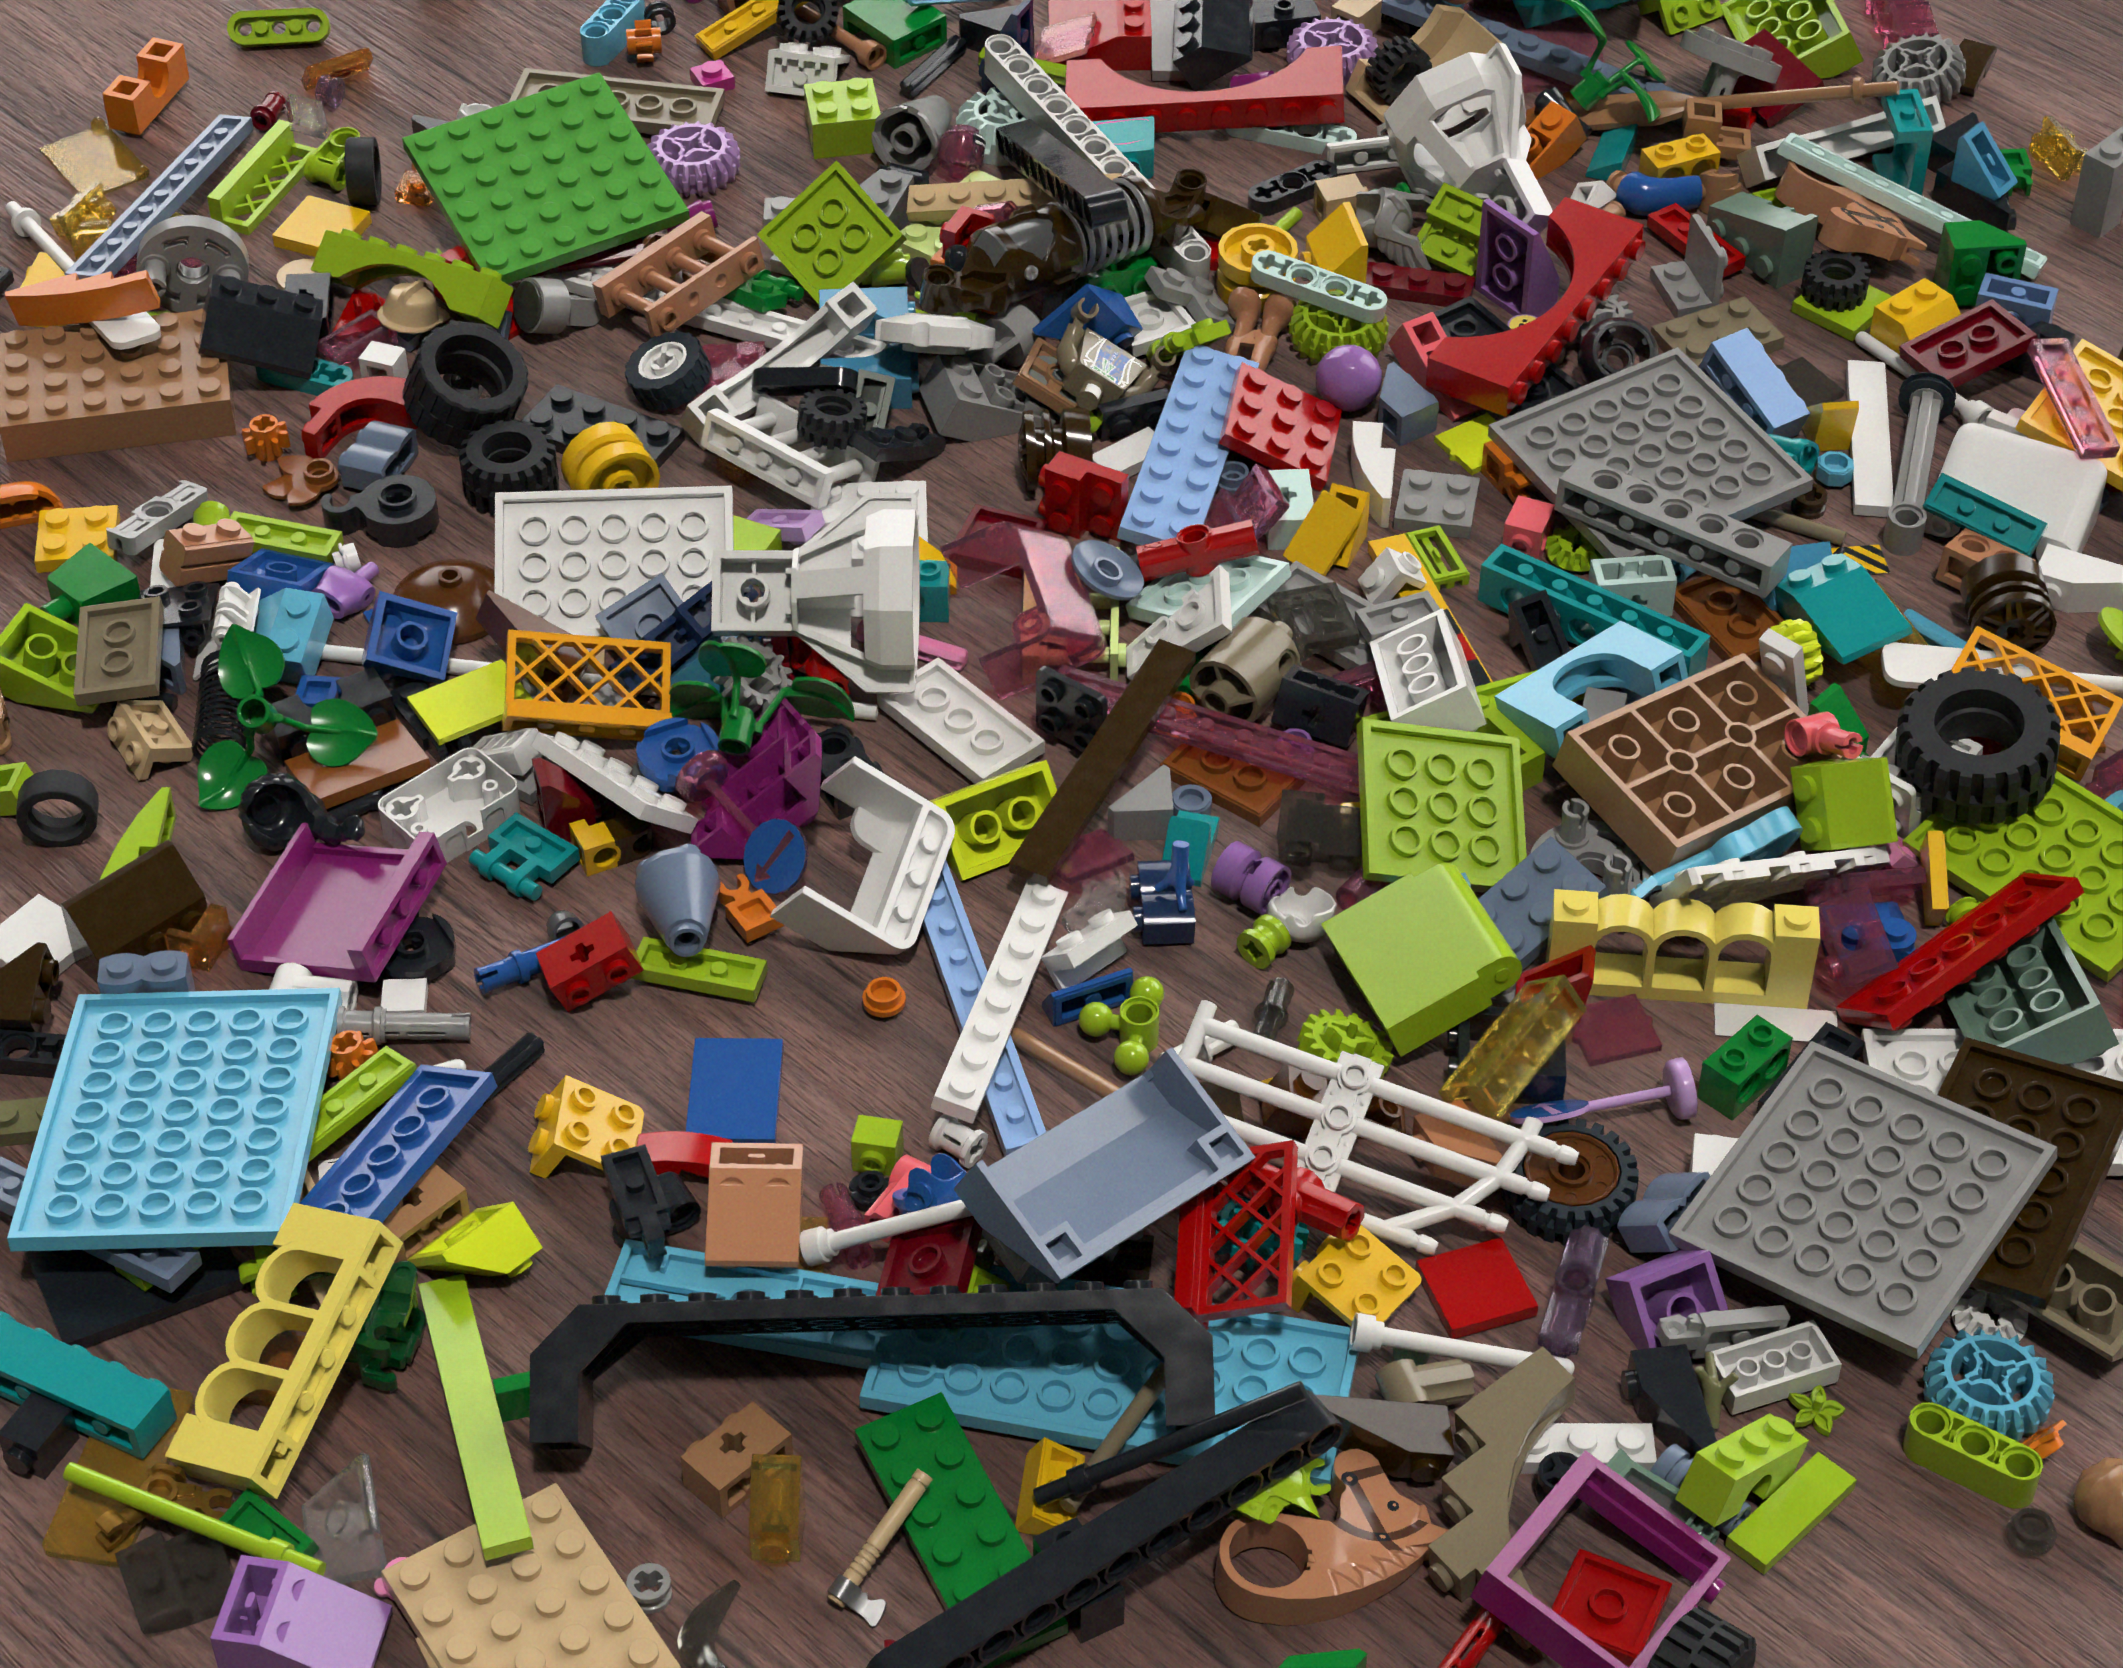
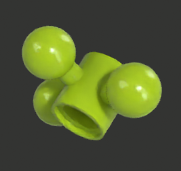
M1150 976L1140 977L1133 982L1129 992L1130 998L1126 999L1120 1006V1015L1113 1014L1111 1009L1101 1002L1088 1003L1079 1014V1025L1090 1036L1099 1037L1105 1035L1110 1029L1119 1030L1120 1045L1115 1050L1114 1063L1117 1069L1126 1075H1137L1145 1070L1149 1062V1053L1157 1047L1159 1041L1158 1006H1160L1164 999V988L1156 978Z

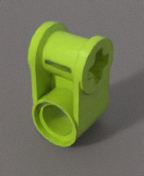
M341 127L332 131L329 137L308 156L304 166L305 179L312 183L321 181L330 184L331 188L337 191L343 190L346 187L345 142L348 137H360L358 130L351 127Z

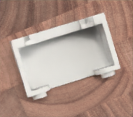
M1967 423L1958 429L1939 474V477L1941 473L1947 474L2048 523V528L2036 548L2038 561H2040L2047 544L2082 553L2096 524L2107 480V469L2097 458L1978 423ZM1926 511L1927 521L1924 533L1948 538L1953 537L1959 532L1960 527Z

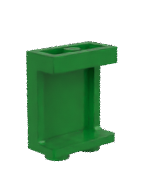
M854 0L842 6L843 29L853 35L864 31L886 46V64L894 69L939 48L947 41L946 15L932 5L910 6L904 0Z

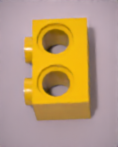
M1704 133L1691 135L1686 138L1641 149L1639 172L1657 178L1699 176L1704 171L1719 169L1721 152Z

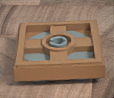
M1037 337L1012 384L1021 389L1025 395L1035 398L1053 409L1059 416H1061L1063 409L1081 408L1077 404V397L1067 392L1062 386L1065 374L1061 371L1056 356L1057 348Z

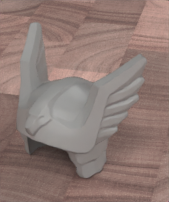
M1386 187L1368 192H1357L1356 217L1367 240L1368 248L1379 249L1381 253H1384L1389 260H1393L1398 266L1419 267L1431 270L1432 268L1423 252L1419 238L1409 233L1413 224L1412 212L1427 211L1433 199L1425 194L1407 193Z

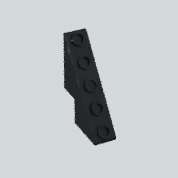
M1972 112L1933 134L1927 169L1936 173L1932 199L1973 221L1980 220L2008 233V230H2015L2017 221L2016 211L2011 209L2008 203V191L2000 198L1992 200L1951 181L1958 139L1979 123L1977 114Z

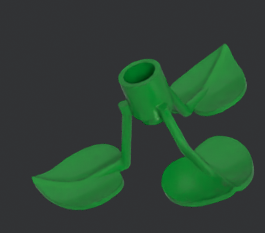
M1556 0L1572 7L1592 29L1598 40L1597 48L1586 68L1580 72L1583 79L1570 90L1573 97L1585 110L1589 111L1608 94L1626 86L1635 91L1646 112L1648 124L1652 123L1661 115V111L1654 99L1627 72L1637 65H1643L1645 76H1650L1664 84L1667 80L1660 69L1652 64L1649 56L1640 47L1627 40L1625 42L1626 46L1637 58L1608 79L1600 70L1593 74L1591 70L1607 43L1605 32L1592 12L1579 0ZM1621 77L1624 78V79L1620 80L1619 82H1617V83H1615V84L1612 85V83H1614V82H1615L1616 80H1618L1619 78H1621Z
M232 624L221 645L218 675L226 693L234 699L241 700L237 707V717L241 724L246 727L243 735L246 737L247 747L244 749L235 741L224 740L214 743L204 752L200 759L197 773L199 787L198 804L202 808L209 810H228L239 806L241 794L244 792L247 784L259 776L268 773L266 764L261 759L251 756L255 750L254 735L255 733L267 734L271 732L277 723H282L304 732H310L307 739L308 752L318 763L328 767L345 766L359 758L377 740V728L366 712L355 704L342 699H325L316 703L311 710L312 725L304 724L278 714L276 708L263 698V689L275 686L282 678L285 668L283 652L268 637L245 629L237 624Z
M708 640L700 645L698 651L699 663L709 674L719 677L732 676V699L730 697H723L714 686L699 681H679L674 683L669 690L672 718H721L722 726L717 745L721 751L734 756H744L750 752L753 735H762L764 725L784 698L799 713L804 715L838 717L854 722L855 710L850 697L837 684L818 677H797L792 682V688H781L758 722H756V719L753 717L754 712L751 709L739 706L741 677L755 678L761 676L766 670V659L754 648L733 642L719 643Z

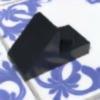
M1546 589L1508 604L1510 646L1513 648L1522 645L1532 671L1541 669L1571 651Z

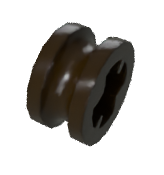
M1813 483L1812 491L1793 498L1791 502L1792 512L1796 516L1808 520L1822 517L1826 511L1828 499L1826 489L1821 485Z

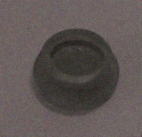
M2025 1508L2010 1518L2006 1528V1537L2011 1546L2017 1551L2030 1556H2039L2048 1553L2053 1548L2057 1532L2051 1517L2047 1513L2036 1508Z

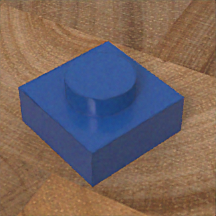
M301 675L295 695L298 694L302 702L311 708L316 703L325 699H339L336 680L341 679V677Z

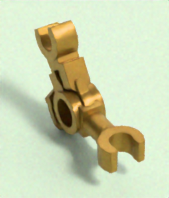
M169 1464L153 1465L148 1469V1478L140 1486V1489L217 1520L224 1515V1512L215 1511L212 1508L219 1506L229 1509L233 1503V1493L228 1489L214 1488L206 1492L202 1491L203 1488L201 1486L185 1483L187 1478L180 1466L175 1467ZM130 1506L119 1513L116 1510H110L102 1514L95 1521V1524L102 1530L95 1535V1539L109 1551L117 1547L126 1538L130 1528L143 1519L147 1518L151 1522L163 1519Z

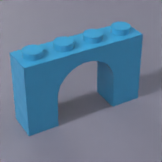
M907 287L860 288L878 310L869 326L858 335L874 339L876 320L904 315L905 313H916L915 301H908ZM842 289L819 290V308L824 306L826 301ZM887 344L888 347L883 351L866 357L821 359V364L846 367L857 372L859 369L896 377L889 409L912 408V393H919V372L915 370L918 369V352L902 350V344Z

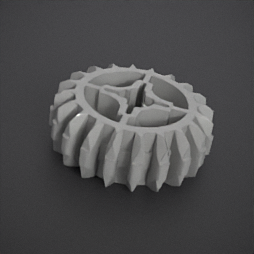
M1926 32L1923 36L1918 37L1912 34L1911 38L1907 39L1899 37L1898 43H1887L1886 49L1878 51V57L1873 60L1872 83L1899 81L1900 90L1918 89L1922 99L1937 95L1939 104L1941 101L1950 102L1951 96L1959 94L1960 87L1964 85L1966 61L1963 59L1959 45H1954L1951 38L1943 40L1940 34L1929 37Z

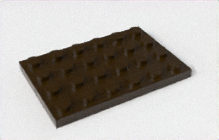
M1965 1037L1937 1095L2057 1146L2056 1161L1969 1286L2046 1310L2123 1141V1082Z

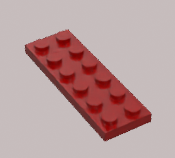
M2022 873L1835 1008L1842 1022L1863 1025L1864 1027L1888 1029L1889 1031L1905 1028L1912 1022V1017L1922 1009L1940 1003L1945 998L1944 994L1956 985L1973 979L1977 974L1976 971L1983 965L2005 956L2008 953V947L2019 939L2034 935L2039 931V925L2052 916L2066 912L2071 907L2070 903L2084 893L2079 879L2076 877Z

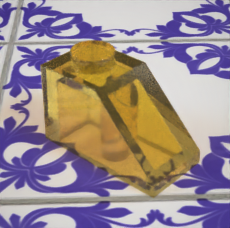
M752 1454L749 1517L752 1560H764L775 1564L785 1561L801 1562L806 1518L802 1456Z

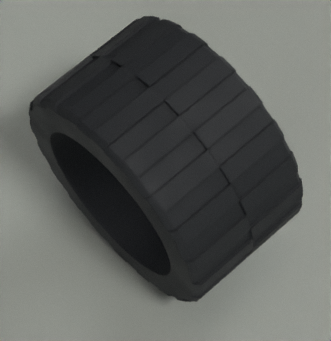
M449 323L443 325V327L435 328L422 340L404 383L403 399L406 412L411 416L412 422L428 437L434 438L443 445H450L461 449L462 441L468 439V434L472 431H479L480 426L485 424L492 425L495 424V421L503 420V422H510L514 420L529 383L527 379L528 369L524 364V358L521 353L514 348L515 346L509 340L503 338L501 334L478 324ZM457 374L468 377L485 388L492 398L480 399L463 395L447 385L440 375Z

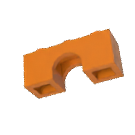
M153 37L136 55L138 63L137 78L119 75L102 93L110 129L140 135L189 80L185 50L182 43Z

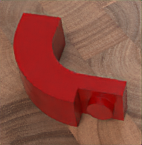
M391 376L359 378L336 385L317 396L309 403L311 420L301 430V438L304 442L306 456H310L313 459L325 458L341 439L354 431L364 429L368 423L374 420L416 430L418 426L412 422L411 416L406 412L404 406L403 389L406 378Z

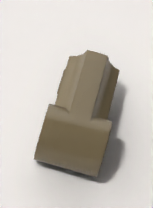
M1460 1358L1418 1366L1415 1365L1412 1359H1401L1385 1365L1374 1376L1384 1400L1451 1405L1468 1402L1475 1394V1376L1469 1363L1462 1362Z

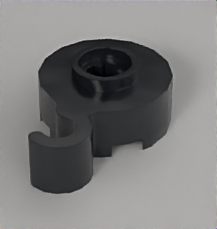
M399 474L376 480L361 493L352 495L348 503L342 507H334L331 494H325L321 499L325 528L342 531L343 536L361 530L366 536L370 534V536L377 538L379 545L383 547L403 548L418 544V537L425 535L429 531L433 535L440 522L435 489L428 481L412 475Z

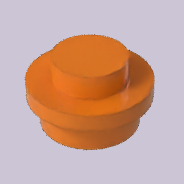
M879 977L873 979L867 985L862 995V1003L864 1009L873 1016L891 1017L903 1010L906 1004V995L895 979Z

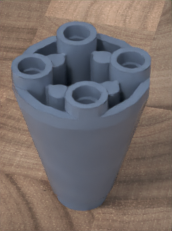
M684 844L677 848L662 850L650 858L641 861L636 868L637 876L634 885L638 903L665 944L676 955L690 957L699 953L706 943L721 884L717 867L711 859L702 854L701 850L694 844Z

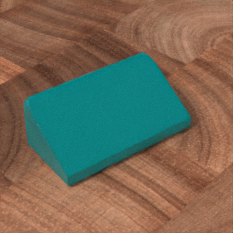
M1631 124L1602 133L1586 171V177L1607 181L1614 171L1621 170L1625 172L1636 145L1638 124Z

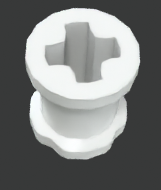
M943 1114L933 1126L928 1142L930 1147L937 1151L941 1149L948 1151L959 1158V1163L962 1166L971 1168L984 1154L988 1145V1134L980 1129L973 1131L959 1123L958 1118Z

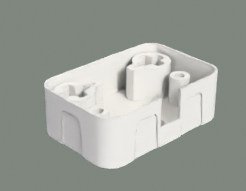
M473 747L458 751L384 795L378 802L382 833L388 843L397 849H409L419 831L434 832L447 863L487 840L488 835L514 813L517 812L521 815L518 787L515 778L484 752ZM466 826L475 828L476 832L467 837Z

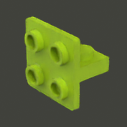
M1642 0L1637 2L1641 15L1659 10L1666 35H1673L1723 16L1719 0Z

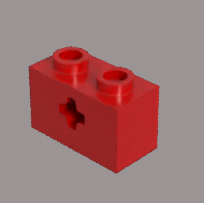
M612 911L536 953L550 990L567 1012L586 1004L593 998L644 971L629 934Z

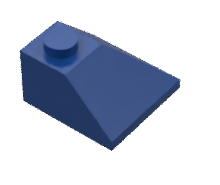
M1091 284L1084 285L1032 329L1035 335L1060 342L1068 324H1073L1074 322L1071 316L1072 307L1085 297L1081 306L1083 312L1088 314L1096 303L1099 306V312L1091 321L1084 324V330L1088 327L1121 349L1130 346L1134 342V337L1143 330L1122 294Z

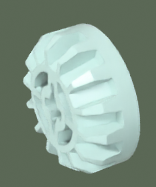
M995 87L990 88L986 96L977 92L959 108V115L956 117L957 144L965 155L975 161H983L984 164L1009 166L1011 164L1000 153L998 139L996 138V128L1027 119L1002 92L997 93ZM974 133L981 135L986 140L985 149L973 142Z

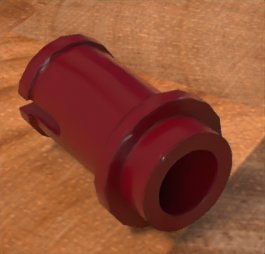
M277 91L268 92L261 104L252 108L250 117H252V124L256 129L262 131L270 130L277 122L278 115L286 107L284 105L286 104V99L281 93Z

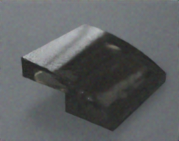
M190 1530L168 1541L159 1531L115 1553L140 1629L144 1634L174 1630L218 1616L235 1573L225 1544Z

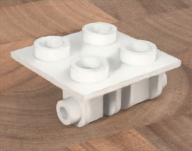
M228 582L220 588L219 603L216 607L215 617L210 621L205 640L198 648L193 674L195 681L201 676L203 659L210 653L221 649L223 639L232 624H237L254 632L256 617L259 613L260 588L255 589L249 594L236 582ZM219 659L212 661L210 664L217 662ZM218 665L211 667L208 671L218 668Z

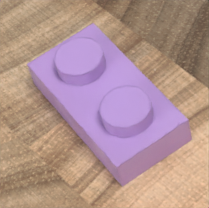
M756 509L746 518L781 529L782 541H790L793 545L806 543L825 525L822 510Z

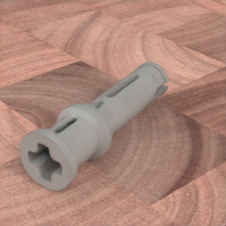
M339 1006L336 1034L347 1030L361 1031L364 1040L374 1038L376 1045L386 1043L387 1039H454L470 1041L471 1012L398 1013L387 1012V1008L382 1006H375L373 1011L346 1010L345 1006Z

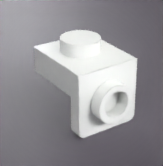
M1389 547L1383 550L1357 580L1367 600L1374 605L1390 601L1406 582L1420 589L1427 583L1420 570L1422 567L1421 563L1415 556L1406 551L1403 553L1397 552Z

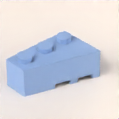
M1745 328L1711 342L1699 368L1767 434L1789 438L1798 435L1810 412L1805 402L1797 396L1786 381L1783 372L1775 366L1766 354L1763 345L1755 339L1750 330Z

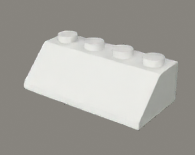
M1443 608L1369 642L1392 722L1475 732L1479 727L1487 724L1462 645Z

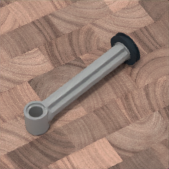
M1920 372L1909 376L1903 381L1899 389V406L1903 413L1908 416L1894 501L1888 510L1883 535V545L1886 550L1898 556L1914 555L1922 546L1927 521V513L1923 508V504L1926 501L1939 420H1943L1950 415L1955 407L1956 389L1953 384L1944 376L1932 372Z

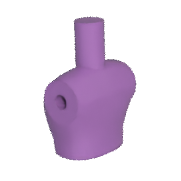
M368 562L356 572H352L346 568L332 565L325 571L318 586L311 592L324 594L334 618L341 619L346 615L363 610L372 602L375 596V588L369 581L379 574V568L374 562Z

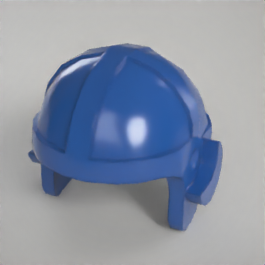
M939 1153L932 1157L931 1173L917 1167L909 1172L908 1187L893 1192V1204L897 1207L899 1214L903 1215L961 1200L954 1191V1188L967 1172L952 1157Z

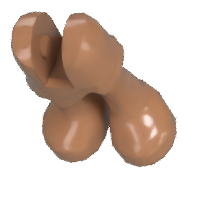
M1248 287L1234 289L1228 299V310L1236 325L1233 335L1225 344L1223 353L1241 356L1247 360L1259 363L1258 368L1265 372L1270 359L1276 353L1279 342L1277 339L1278 334L1291 322V316H1293L1294 312L1293 307L1297 306L1295 300L1291 296L1280 292L1270 294L1264 305L1261 329L1254 330L1261 316L1260 297L1258 293Z

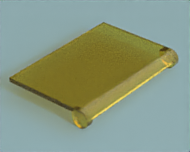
M101 117L92 119L90 129L39 148V151L85 202L144 180L150 174L149 168L136 157Z

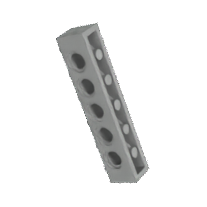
M1581 455L1558 481L1554 510L1765 599L1787 573L1793 543Z

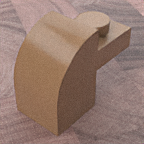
M1687 97L1682 116L1683 138L1704 133L1721 152L1720 158L1728 161L1738 160L1737 154L1751 149L1750 129L1722 126V102Z

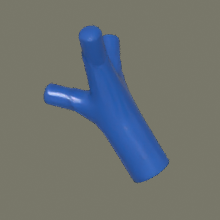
M1177 840L1172 843L1170 869L1165 878L1156 884L1154 888L1157 892H1161L1169 886H1174L1178 909L1184 912L1187 910L1186 885L1191 887L1195 882L1188 873L1190 844L1186 841Z

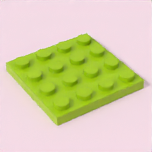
M1365 718L1360 720L1357 724L1363 879L1393 883L1409 873L1416 877L1438 864L1449 863L1456 866L1460 873H1466L1473 892L1485 893L1527 857L1519 737Z

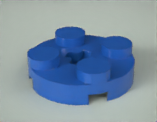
M669 718L656 722L644 731V739L637 743L638 767L641 773L647 779L660 786L658 790L663 792H671L678 787L691 786L704 780L712 779L718 773V762L720 759V749L717 745L718 737L711 727L700 722V727L688 724V718ZM679 750L684 754L672 755V751Z

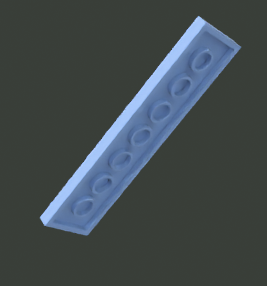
M1198 345L1184 351L1119 526L1118 539L1138 545H1145L1174 538L1180 530L1187 526L1205 524L1230 452L1229 448L1218 444L1235 372L1242 362L1254 368H1258L1259 363L1247 360L1241 356L1213 350L1204 345Z

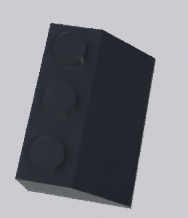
M1178 0L1175 3L1173 63L1195 91L1253 60V0Z
M212 274L203 307L198 353L310 379L322 324L323 300L308 294H297L280 290L270 285H259L242 281L233 276Z

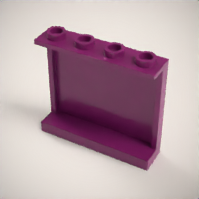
M302 823L227 939L241 971L275 974L276 969L281 964L296 963L306 967L313 976L376 982L447 865L435 833L419 831L409 849L316 843L308 824Z

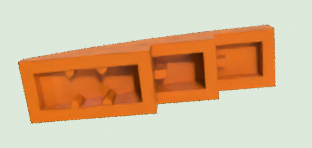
M147 270L114 278L112 271L84 279H79L77 273L5 292V298L19 326H54L88 323L160 308V298Z

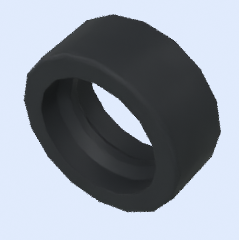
M348 137L345 142L344 162L349 203L352 206L378 205L381 200V163L377 139L375 137Z
M50 769L35 773L23 782L18 791L16 823L21 832L35 843L47 847L78 845L91 837L97 827L99 794L90 781L82 775L68 770ZM58 799L71 802L82 811L75 816L54 818L42 814L33 806L41 801Z

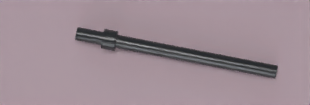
M1298 1381L1091 1466L1083 1463L1066 1470V1476L1034 1488L1035 1500L1042 1507L1072 1494L1080 1497L1097 1489L1096 1485L1305 1401L1308 1399L1307 1391L1303 1383Z

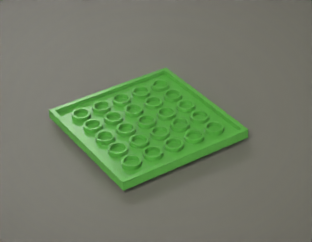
M600 72L402 138L405 152L476 270L480 272L482 267L495 270L503 275L501 281L506 284L682 224L690 219L689 209Z

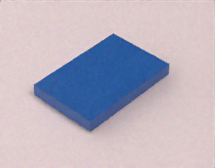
M695 1038L686 1132L714 1135L733 1140L732 1143H776L784 1051L783 1039Z

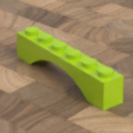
M344 228L341 234L329 230L325 231L311 271L315 273L330 272L333 283L358 290L373 282L390 277L412 276L424 278L434 284L451 311L470 322L487 324L495 329H499L514 289L501 281L503 276L501 273L486 267H482L480 272L474 271L472 265L457 259H453L452 264L445 263V258L425 251L424 256L417 255L418 251L402 244H397L396 249L391 248L390 243L370 236L368 241L362 240V235Z

